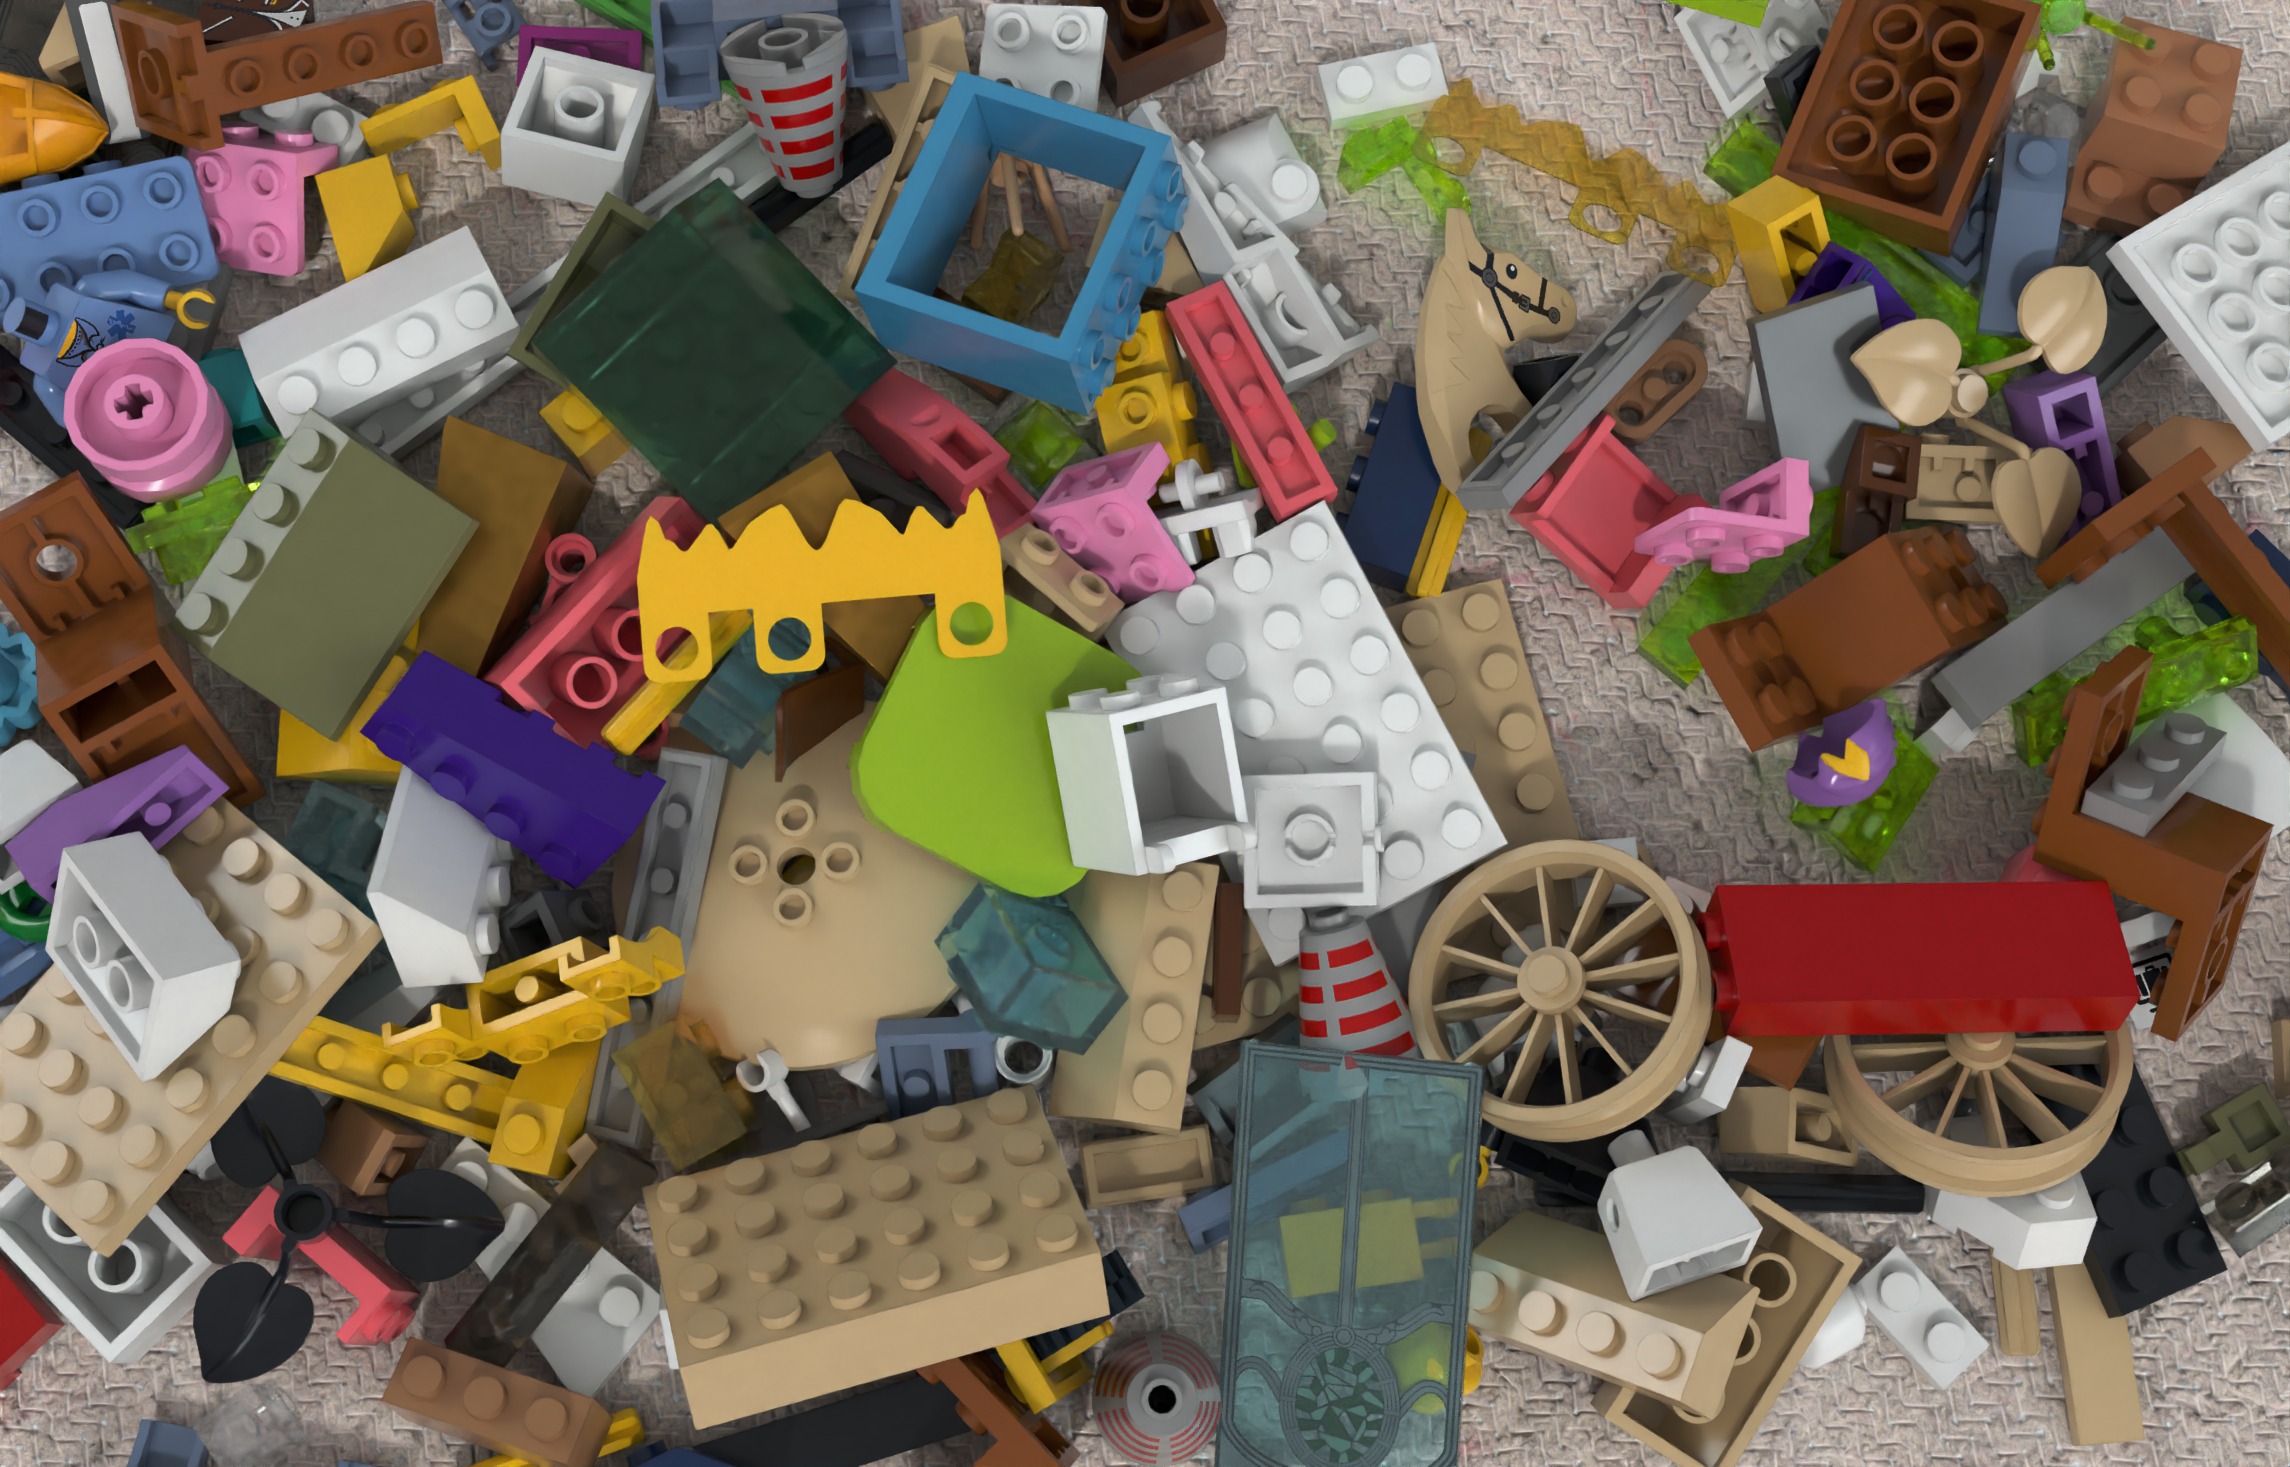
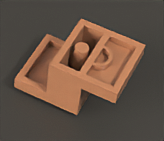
M2124 16L2115 30L2105 80L2078 120L2067 173L2065 200L2061 219L2101 231L2109 230L2116 232L2118 236L2127 237L2193 198L2195 189L2225 150L2243 50Z

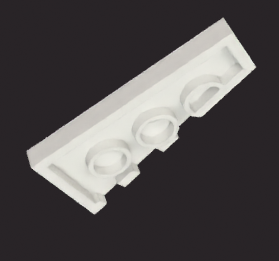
M465 1137L439 1167V1170L456 1174L479 1187L495 1203L505 1220L503 1233L475 1261L568 1390L595 1398L660 1318V1292L510 1168L487 1162L490 1152L477 1141Z

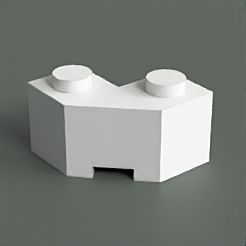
M1981 1115L1952 1118L1944 1138L1972 1146L1988 1147ZM1941 1119L1926 1120L1924 1130L1934 1134ZM2080 1171L2055 1186L2038 1192L2009 1197L1961 1195L1923 1184V1187H1925V1203L1931 1221L1953 1234H1956L1959 1229L1969 1233L1993 1247L1992 1256L2015 1270L2082 1264L2098 1218Z

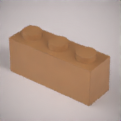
M411 1336L381 1399L384 1404L406 1421L540 1467H594L614 1420V1417L594 1398Z

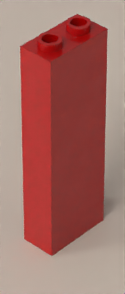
M2107 881L1717 885L1706 911L1700 912L1696 921V926L1704 939L1712 965L1711 977L1714 981L1713 1011L1720 1012L1724 1037L1727 1035L1741 1037L2118 1031L2141 997Z

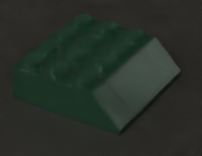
M719 177L674 206L531 340L533 353L675 497H682L707 525L713 524L720 534L722 529L717 520L719 516L771 486L898 364V361Z

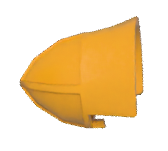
M0 71V187L34 176L64 173L94 155L109 135V126L95 108L63 86Z

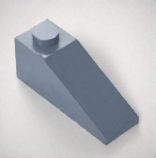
M2011 132L2005 133L1990 167L1976 334L2025 339L2020 332L2017 321L2018 300L2023 288L2036 274L2054 266L2065 200L2070 139Z

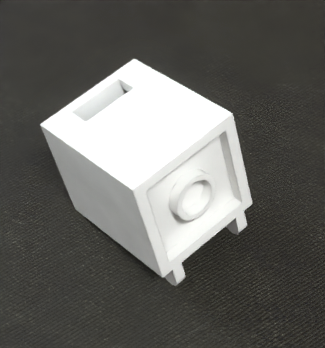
M1151 675L1126 681L1127 690L1108 694L1107 688H1099L1072 693L1068 695L1070 706L1046 711L1074 867L1133 876L1146 873L1163 874L1173 871L1175 866L1227 851L1243 852L1255 848L1257 837L1254 828L1248 821L1226 687L1199 686L1197 676H1183L1165 680L1164 675ZM1137 722V730L1124 733L1123 725Z

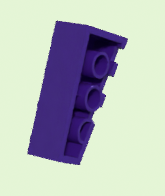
M423 650L399 678L359 731L374 742L385 756L400 761L430 783L434 791L440 796L456 802L483 822L493 835L502 840L509 841L539 863L545 873L555 879L562 880L574 890L632 837L667 782L647 770L639 779L612 763L616 753L594 741L586 750L554 732L556 721L535 709L532 712L510 709L502 704L501 691L426 650Z

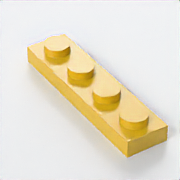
M316 1015L267 1073L286 1081L491 1146L505 1096L514 1081L513 1079L455 1060L434 1068L415 1066L413 1062L385 1050L382 1036Z

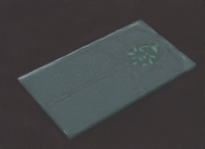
M1258 1039L1241 1041L1219 1381L1221 1405L1216 1429L1214 1467L1459 1466L1486 1065H1478L1475 1062L1458 1063L1260 1042Z

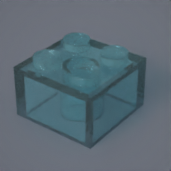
M978 882L934 940L949 966L947 972L950 978L963 989L975 1010L973 1015L976 1022L985 1031L999 1038H1004L1008 1035L1033 1042L1045 1050L1057 1048L1084 1055L1129 998L1073 911Z

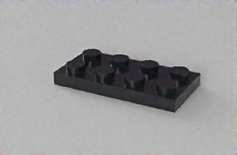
M2133 1062L2130 1084L2120 1106L2113 1131L2099 1154L2080 1171L2098 1217L2083 1262L2109 1319L2129 1314L2228 1270ZM2099 1064L2047 1066L2102 1087ZM2033 1093L2069 1131L2089 1116L2087 1113ZM2022 1122L2031 1145L2043 1143Z

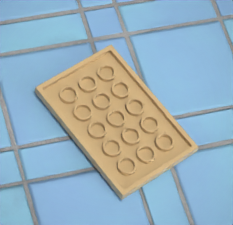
M222 795L161 847L157 853L158 855H163L168 860L176 878L191 897H196L201 902L206 916L223 938L234 944L239 953L241 973L239 978L236 979L229 1011L156 1078L144 1082L140 1080L55 963L51 965L0 1023V1160L93 1251L108 1258L111 1257L384 937L377 923Z

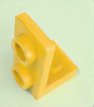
M472 74L462 79L452 78L443 80L431 87L427 94L406 103H391L382 106L372 114L371 118L359 123L360 130L375 157L389 154L455 125L469 155L481 151L490 171L501 167V135Z

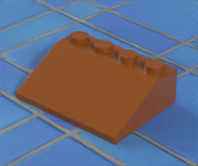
M1843 0L1771 170L1769 179L1778 175L1801 187L1810 189L1813 193L1819 195L1822 207L1890 240L1950 258L2041 37L2042 5L2027 0Z

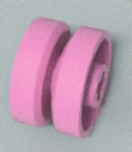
M154 338L124 339L101 348L77 368L65 392L63 420L73 444L117 491L142 502H175L201 491L221 472L232 449L233 422L223 398L209 383L201 368L179 347Z

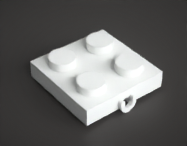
M1368 771L1242 776L1248 821L1254 828L1257 837L1254 849L1237 852L1238 856H1243L1245 909L1380 906L1379 852H1384V845L1382 844L1384 827L1383 825H1378L1377 773Z

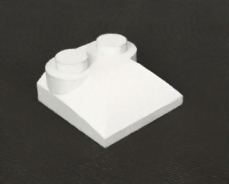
M1277 113L1198 144L1205 151L1201 161L1224 185L1234 181L1287 237L1326 221L1328 211L1319 195L1320 185L1318 177L1314 170L1302 161Z

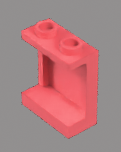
M1607 412L1599 413L1522 496L1509 515L1612 608H1645L1674 566L1657 564L1654 562V555L1636 553L1634 551V538L1686 509L1693 507L1714 508L1697 493L1677 495L1610 433L1616 420Z
M268 1184L221 1239L241 1256L279 1262L282 1251L281 1243L286 1236L281 1233L275 1223L274 1207L285 1189ZM336 1223L331 1234L324 1240L310 1245H298L301 1251L359 1300V1307L336 1333V1336L346 1345L377 1346L382 1340L390 1344L404 1332L414 1319L416 1312L411 1306L422 1293L340 1223Z

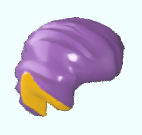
M1882 698L1865 701L1860 705L1823 718L1824 730L1822 738L1807 733L1799 736L1794 767L1789 768L1786 773L1789 793L1805 804L1816 807H1838L1864 800L1870 797L1888 777L1890 770L1896 764L1894 750L1899 744L1893 736L1896 728L1892 724V718L1887 715L1886 701Z

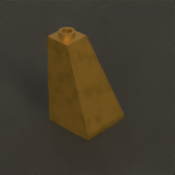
M449 415L443 429L436 490L481 524L420 615L416 654L420 655L423 650H426L480 680L512 647L550 575L545 564V553L549 544L560 535L572 533L595 486L564 460Z
M829 450L719 516L717 520L731 549L751 521L769 508L782 504L790 511L808 544L813 549L818 550L827 538L840 503L844 499L863 502L835 456ZM911 595L821 603L824 636L832 637L865 662V671L886 688L914 632V629L910 627L926 608L920 596Z

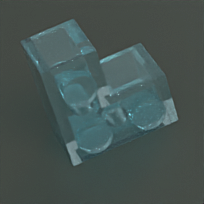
M315 779L282 845L378 924L366 894L371 875L366 872L380 845L388 815L371 802ZM383 937L371 952L393 961Z

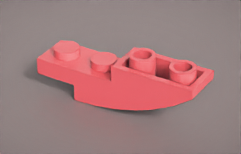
M876 362L828 390L826 398L902 478L912 482L920 477L957 517L966 514L969 495L977 487L983 495L998 542L1027 522L1040 529L1030 514L1038 502L1006 470L1011 455L966 413L936 391L896 369Z

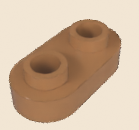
M1682 339L1666 340L1600 411V413L1607 412L1616 420L1610 433L1623 445L1627 446L1642 444L1653 437L1692 401L1701 390L1708 375V364L1704 354L1689 341ZM1666 369L1677 371L1682 377V382L1679 384L1667 382L1663 377L1662 371ZM1622 409L1635 411L1639 417V422L1636 424L1624 422L1619 415V411Z

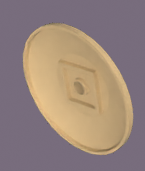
M777 697L751 704L725 715L722 719L717 745L708 754L729 760L675 1027L686 1037L705 1049L736 1062L748 1059L750 1063L763 1068L757 1059V1053L766 1049H772L783 1058L785 1066L789 1071L828 1069L853 1063L877 1053L875 1033L878 1020L932 1018L945 1006L973 969L984 947L993 921L998 892H996L997 888L889 832L881 833L862 817L864 813L853 795L850 769H846L852 744L859 742L878 704L876 702L864 699L863 713L845 723L822 742L798 757L787 768L782 782H775L776 702L779 699ZM648 812L632 837L617 850L612 882L613 914L616 933L621 937L624 934ZM797 855L813 857L816 864L815 871L809 880L798 885L788 884L783 881L782 871L788 860Z

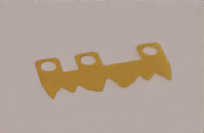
M1468 77L1460 80L1449 89V96L1444 94L1435 102L1412 145V153L1417 159L1456 176L1470 174L1483 147H1486L1580 188L1568 214L1569 222L1575 228L1612 244L1621 245L1628 241L1639 214L1677 230L1666 257V262L1672 270L1710 287H1722L1727 282L1738 253V248L1725 204H1706L1693 183L1689 181L1680 182L1670 189L1667 188L1657 169L1632 148L1622 149L1603 160L1593 161L1587 153L1583 133L1578 125L1559 121H1541L1521 125L1519 112L1514 105L1484 108L1479 99L1472 94L1473 84ZM1435 137L1449 138L1457 142L1464 149L1465 158L1461 162L1454 164L1439 161L1429 153L1427 143ZM1590 205L1608 207L1619 216L1621 226L1618 230L1612 232L1598 230L1587 223L1583 216V211ZM1688 247H1698L1707 250L1717 259L1719 268L1715 273L1708 275L1694 272L1683 263L1681 252Z

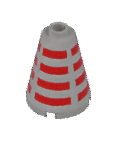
M796 13L781 15L783 27L767 31L766 22L763 19L736 30L722 42L720 51L723 65L782 186L789 191L796 192L798 196L803 198L819 197L829 193L833 188V184L838 182L843 175L848 55L847 31L840 19L825 14Z
M1347 907L1329 908L1310 915L1311 925L1299 931V1046L1425 1059L1416 1040L1409 1008L1364 917L1350 915ZM1345 1055L1341 1065L1300 1061V1083L1303 1095L1306 1096L1310 1092L1312 1099L1319 1101H1341L1358 1098L1363 1095L1368 1086L1369 1096L1387 1092L1385 1079L1399 1073L1403 1086L1425 1075L1370 1068L1369 1083L1365 1072L1353 1056Z
M1167 1331L1143 1332L1119 1343L1102 1361L1092 1387L1094 1419L1101 1435L1109 1446L1129 1461L1149 1467H1167L1180 1464L1202 1451L1219 1428L1223 1411V1382L1211 1357L1194 1341ZM1159 1385L1167 1386L1168 1390H1172L1175 1394L1174 1406L1170 1407L1169 1412L1163 1414L1156 1413L1154 1409L1150 1408L1148 1403L1149 1393L1154 1387Z

